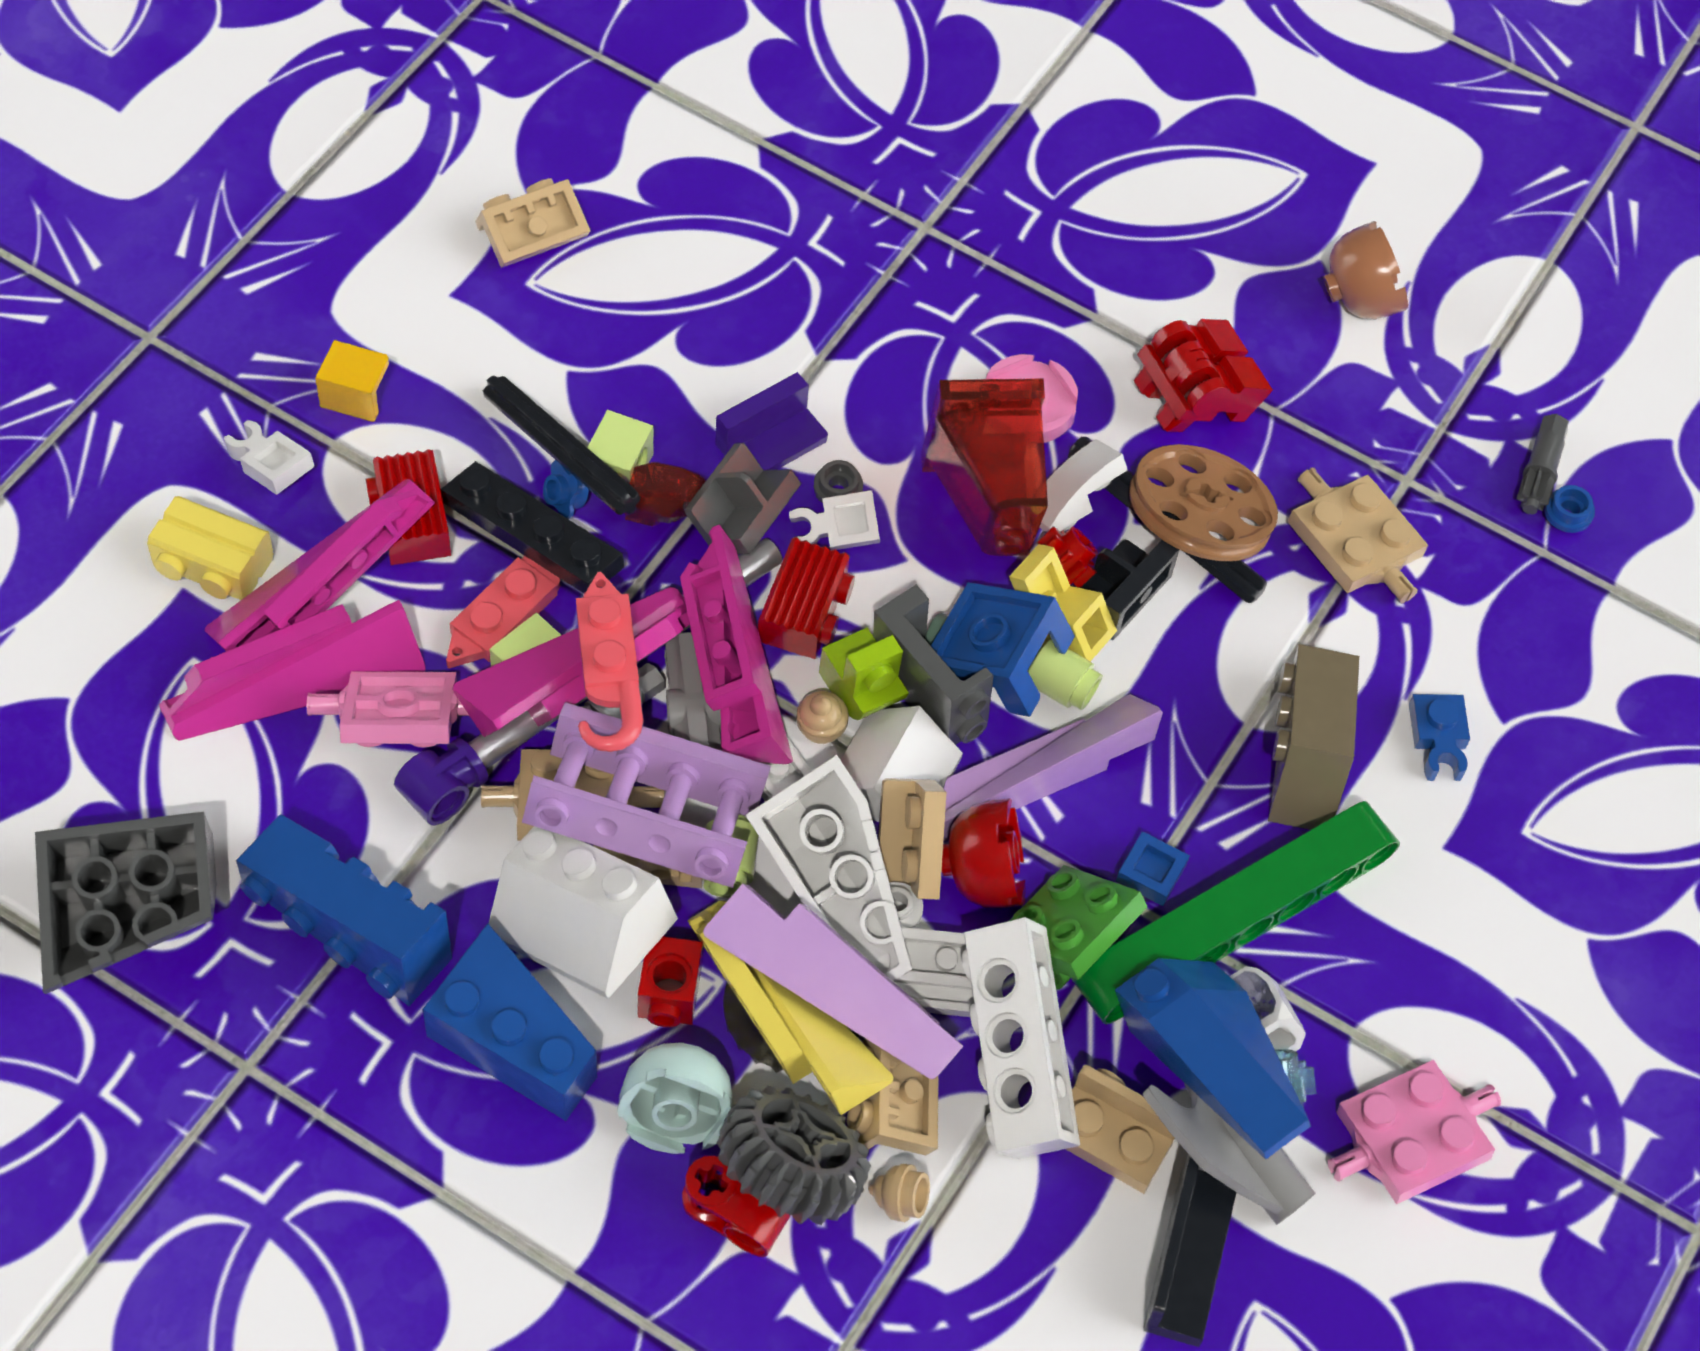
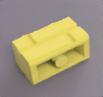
M180 496L173 498L164 512L163 519H159L149 534L147 541L152 563L160 574L175 581H179L184 577L197 582L205 592L218 599H226L229 595L242 600L253 592L258 584V578L263 576L274 555L268 531Z

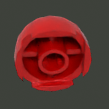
M1010 798L975 804L960 813L950 828L949 843L943 844L941 869L943 876H953L957 890L966 899L986 908L1023 906L1025 902V880L1015 883L1014 874L1020 873V862L1024 863V853L1015 807L1011 808L1012 800Z

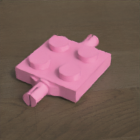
M351 671L349 683L340 691V694L308 693L307 696L308 716L339 715L340 743H357L363 747H376L382 744H412L416 747H431L436 744H449L452 724L457 720L458 716H469L452 689L453 684L457 682L456 672Z
M1433 1059L1339 1104L1337 1115L1349 1131L1354 1149L1335 1158H1330L1328 1160V1168L1331 1174L1335 1172L1334 1179L1339 1182L1352 1174L1367 1169L1383 1183L1395 1203L1399 1204L1491 1160L1495 1148L1478 1125L1476 1116L1494 1107H1499L1501 1105L1499 1093H1493L1495 1087L1488 1084L1484 1088L1465 1097L1462 1096L1451 1086Z

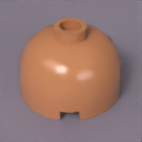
M1372 221L1344 234L1336 242L1330 254L1331 273L1323 276L1331 301L1341 300L1350 313L1363 319H1380L1407 310L1409 305L1405 287L1398 290L1395 289L1394 284L1398 283L1397 274L1401 272L1382 228H1377V222Z

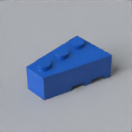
M487 924L422 1009L427 1037L566 1121L597 1078L596 1050L494 929Z

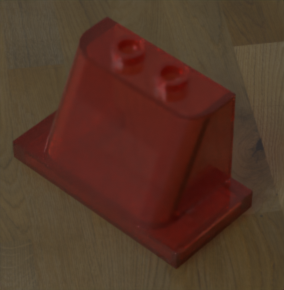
M1044 378L939 380L921 452L922 472H936L980 549L988 555L1028 556L1048 507L1042 405L1045 399Z

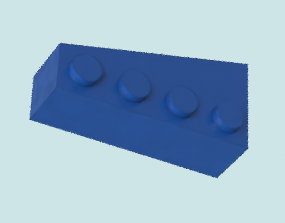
M280 814L236 859L242 881L240 884L242 891L257 905L265 907L267 904H270L281 912L283 921L298 935L307 937L311 934L322 942L326 953L340 966L349 968L352 964L367 975V982L381 996L387 999L396 996L406 1005L410 1006L452 960L446 910L432 902L424 910L419 908L410 899L413 896L410 889L394 880L385 888L380 885L369 865L354 856L348 858L344 863L338 860V852L330 842Z

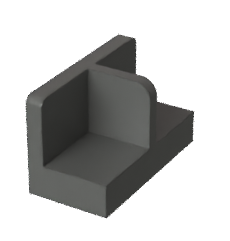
M735 443L688 504L685 513L709 546L712 543L709 532L712 527L720 524L735 545L737 554H750L801 483L791 469L763 470L744 443Z

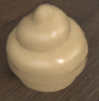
M816 691L807 695L798 706L796 715L799 730L807 739L819 744L830 743L840 737L845 732L849 719L848 708L845 702L836 694L827 691Z
M903 1163L892 1166L885 1175L878 1176L874 1183L869 1185L868 1190L874 1196L878 1206L885 1211L891 1220L907 1222L911 1217L921 1218L924 1215L930 1196V1181L927 1173L917 1171L914 1165Z

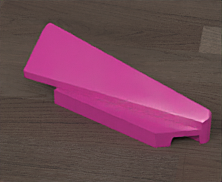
M410 479L403 480L209 623L205 628V632L227 652L326 611L435 502Z
M719 524L711 528L709 536L712 543L699 563L696 565L689 562L680 576L705 702L713 711L720 709L722 751L761 763L789 764L793 762L737 550Z
M668 587L630 604L637 662L677 636L684 628L690 625L685 600L678 589ZM578 628L453 684L454 694L483 737L499 730L525 711L529 712L539 727L560 715L565 702L575 705L586 697Z
M400 600L390 603L354 623H351L343 604L195 664L184 676L188 689L183 694L163 700L159 707L174 738L181 741L306 707L308 693L340 694V691L349 683L351 671L425 672L426 668Z

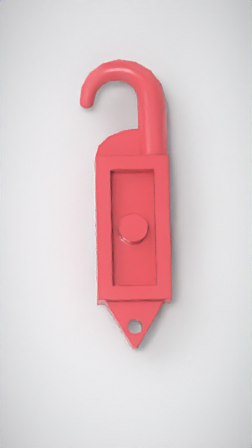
M523 556L521 559L517 557L450 622L452 637L446 658L447 668H453L483 658L491 662L489 649L536 612L539 614L557 596L560 588V578L526 556Z
M597 572L584 596L576 598L585 696L596 705L620 708L622 727L616 734L611 736H601L594 733L586 721H581L578 724L582 739L589 746L599 751L613 752L623 750L636 741L642 731L643 714L629 594H621L602 572Z

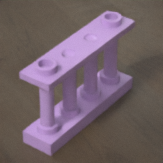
M565 702L559 715L550 755L562 758L553 781L534 775L522 823L733 888L747 841L734 838L732 834L738 815H746L759 806L771 766L642 726L641 734L636 741L627 748L613 752L599 751L589 746L582 739L578 724L581 721H586L594 733L601 736H611L621 729V719ZM583 765L614 774L606 798L574 788ZM635 781L666 791L658 814L627 804ZM687 798L718 807L711 830L679 821Z

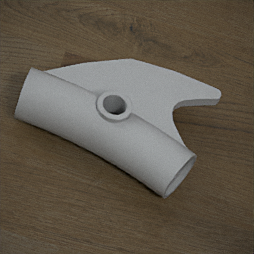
M1186 1084L1185 1086L1191 1096V1108L1181 1106L1156 1086L1151 1085L1143 1092L1144 1098L1168 1131L1199 1167L1238 1194L1262 1206L1276 1225L1284 1221L1316 1194L1282 1149L1265 1160Z

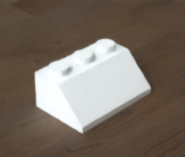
M534 826L504 858L489 925L510 949L609 999L678 918L659 877L583 841Z

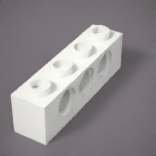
M1024 917L964 932L967 950L963 951L962 964L966 977L972 983L974 1004L970 1007V1019L975 1033L980 1038L982 1058L978 1061V1074L983 1088L988 1093L990 1113L986 1117V1129L990 1142L995 1146L996 1153L1017 1159L1080 1146L1047 928ZM1014 973V988L1007 996L1003 997L1002 984L1008 975ZM1022 1027L1024 1033L1022 1044L1017 1050L1012 1052L1010 1038L1017 1028ZM1030 1082L1032 1086L1031 1098L1025 1106L1020 1107L1018 1102L1019 1091L1025 1083Z

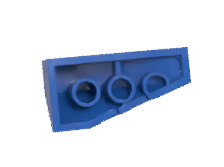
M1158 958L1115 989L1129 1031L1265 1160L1310 1127L1309 1119L1247 992L1214 962Z

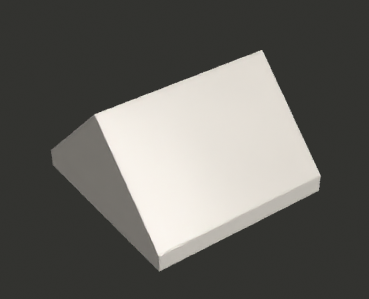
M921 706L882 709L865 717L844 753L841 762L868 801L872 820L879 822L882 781L885 778L936 780L944 788L946 779L953 775L962 759L963 753Z

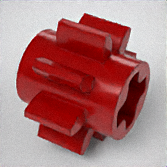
M1054 526L1036 542L1037 544L1055 548L1070 585L1073 583L1076 587L1080 588L1097 573L1092 567L1094 565L1092 559L1098 555V552L1093 543L1076 527L1072 526L1067 532L1065 530L1060 532Z

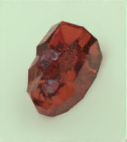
M656 462L636 466L633 470L630 485L638 491L640 501L635 505L636 511L633 514L627 515L625 513V520L649 526H656L660 522L680 521L684 517H688L685 509L706 480L700 475L681 467Z

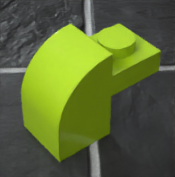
M866 627L822 648L819 674L831 693L836 694L845 702L849 716L852 719L861 720L907 698L909 693L898 676L903 650L893 635L876 642L870 630Z

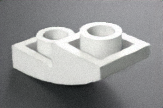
M1097 439L1081 448L1067 459L1042 485L1024 512L1027 520L1045 532H1048L1054 526L1060 532L1062 530H1069L1078 520L1093 512L1088 494L1107 487L1111 480L1128 470L1123 454Z

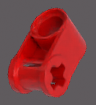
M704 1156L695 1160L688 1168L685 1176V1187L682 1192V1205L686 1213L693 1220L725 1236L740 1249L758 1257H766L791 1215L785 1213L779 1218L775 1209L767 1205L759 1207V1200L752 1194H742L740 1192L742 1184L726 1176L728 1166L722 1164L717 1156ZM710 1183L719 1187L718 1191L713 1190L709 1196L700 1193V1189L705 1190Z

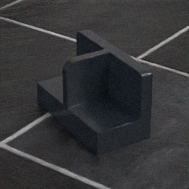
M1123 540L1113 551L1104 548L1097 555L1094 567L1097 573L1080 588L1102 593L1117 629L1111 640H1114L1172 577L1179 549L1161 540L1148 554L1129 540Z

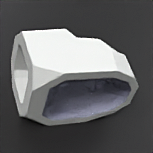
M1245 966L1232 974L1230 977L1247 992L1279 1059L1282 1060L1299 1050L1306 1032L1278 983L1262 970Z

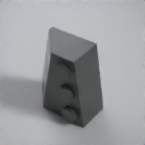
M204 812L35 832L42 986L44 994L213 920L217 888L212 830Z

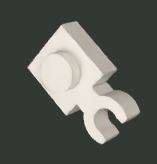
M247 420L243 423L248 439L236 440L230 435L224 437L228 454L231 458L241 462L244 473L276 495L314 467L311 452L278 430L268 438H265L260 425L254 421Z
M872 490L822 498L824 513L816 514L808 508H797L789 512L791 522L807 521L811 525V530L806 536L797 537L800 541L807 540L810 544H815L820 538L828 537L831 550L880 543Z

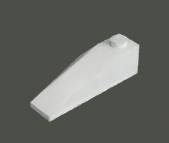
M835 755L745 816L802 903L894 982L912 970L868 801L839 757Z

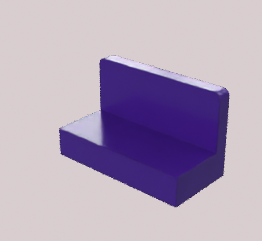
M796 372L717 415L715 445L725 456L735 443H744L763 470H778L826 443L828 432L807 409L809 384Z

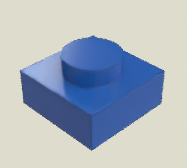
M1142 831L1119 870L1116 882L1138 890L1142 896L1164 906L1187 866L1190 855Z

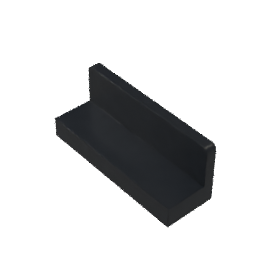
M1188 1155L1180 1174L1143 1331L1200 1347L1204 1338L1237 1192L1207 1172L1199 1170V1165L1190 1155Z

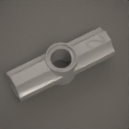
M691 632L679 633L675 638L665 643L666 676L668 677L669 690H666L669 734L722 751L720 709L713 711L705 702Z

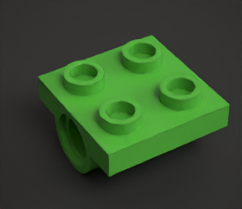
M1063 865L1009 921L1026 917L1047 928L1056 990H1058L1071 978L1079 980L1147 908L1141 892Z

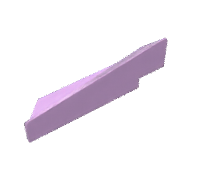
M1129 694L1087 721L1084 719L948 777L943 788L947 792L943 842L949 839L950 828L959 814L972 805L990 800L1010 798L1012 800L1011 808L1019 809L1107 770L1110 759L1155 740L1163 712L1159 707Z
M742 883L703 930L704 936L929 1079L936 1078L963 1047L959 1041L939 1025V1022L805 904L799 903L786 918L750 885Z

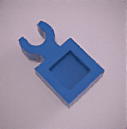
M1413 694L1409 702V712L1414 748L1430 750L1424 764V774L1427 780L1434 781L1439 772L1438 763H1446L1453 769L1454 780L1461 781L1468 765L1467 758L1461 750H1465L1470 741L1464 695Z

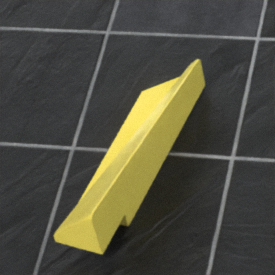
M717 901L687 920L793 1084L813 1072L839 1114L843 1115L892 1083V1073L847 1026L704 936L703 930L705 926L723 907L726 901Z

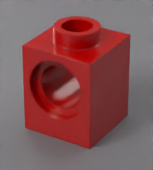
M662 937L645 956L638 989V1018L647 1019L650 1023L661 1027H676L680 1023L693 1025L702 969L703 942ZM665 979H674L679 981L682 986L677 990L666 991L660 989L657 984Z

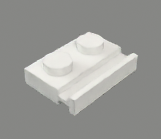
M901 927L912 970L895 980L894 983L929 1013L970 1017V1007L974 1004L972 983L966 977L962 964L963 951L967 950L964 933Z

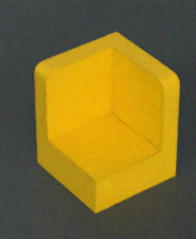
M334 340L315 377L320 407L374 422L379 413L376 391L389 366L388 356Z

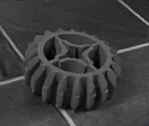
M768 1085L763 1091L751 1089L746 1097H740L737 1104L732 1105L716 1142L721 1149L718 1159L722 1164L728 1166L726 1176L732 1180L739 1181L742 1184L740 1192L742 1194H752L759 1200V1207L767 1205L775 1209L779 1218L786 1213L792 1215L797 1223L802 1224L809 1218L813 1223L822 1225L827 1219L837 1221L843 1213L848 1212L852 1204H856L864 1191L863 1186L868 1179L867 1174L871 1164L866 1159L869 1150L865 1145L858 1142L860 1133L846 1127V1118L844 1116H835L828 1110V1104L819 1105L812 1101L810 1094L801 1097L796 1095L791 1088L786 1087L782 1092H779L775 1087Z

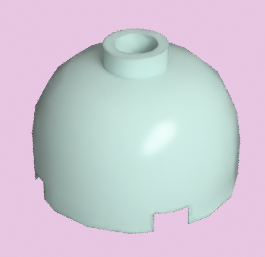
M665 1043L646 1050L628 1068L619 1096L617 1109L619 1119L622 1116L627 1122L626 1132L633 1140L652 1150L670 1154L685 1153L683 1144H697L703 1142L702 1150L710 1148L716 1144L720 1136V1129L725 1122L724 1119L733 1105L730 1078L718 1059L701 1047L685 1043Z

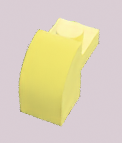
M1038 544L1009 576L1016 591L1056 598L1075 635L1068 649L1090 662L1117 632L1102 593L1070 586L1054 547ZM1049 634L1043 642V646L1051 639Z

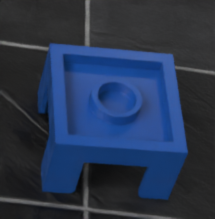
M968 582L931 647L961 681H965L982 669L987 668L994 676L992 687L995 688L1006 710L1012 714L1030 717L1040 700V693L1028 673L1030 665L1048 634L1061 654L1067 652L1075 635L1055 597Z

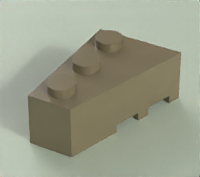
M1298 644L1293 664L1284 662L1279 679L1278 693L1286 695H1281L1275 720V726H1279L1281 729H1278L1272 760L1276 761L1268 816L1269 822L1312 830L1336 816L1354 760L1360 656Z

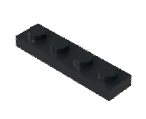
M477 461L473 462L441 488L442 500L445 505L584 594L597 572H602L610 580L624 568L623 553Z

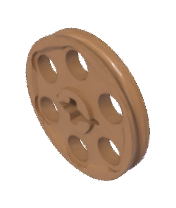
M1177 444L1162 446L1150 451L1139 462L1129 487L1131 504L1136 514L1155 535L1183 552L1204 559L1239 561L1258 554L1266 546L1278 520L1275 499L1260 478L1234 459L1203 447ZM1181 465L1190 466L1198 471V473L1187 471ZM1148 478L1157 479L1163 482L1167 487L1156 485L1153 482H1151ZM1226 484L1234 485L1240 488L1244 493L1236 492L1229 488ZM1162 511L1176 515L1180 518V521L1168 518ZM1240 517L1251 519L1259 526L1249 525ZM1208 531L1217 532L1224 536L1227 540L1224 541L1213 537Z

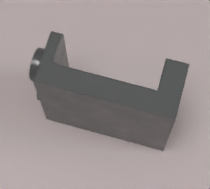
M916 584L874 611L873 637L878 642L893 635L903 650L898 676L909 692L907 698L903 699L908 706H921L955 745L961 741L969 743L979 737L987 727L994 676L987 668H984L967 680L961 681L928 644L925 638L929 598Z

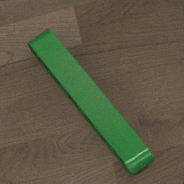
M1367 801L1360 802L1110 946L1079 980L1072 978V981L1103 1024L1113 1023L1124 1017L1115 989L1158 958L1215 963L1375 869L1397 851L1400 841Z

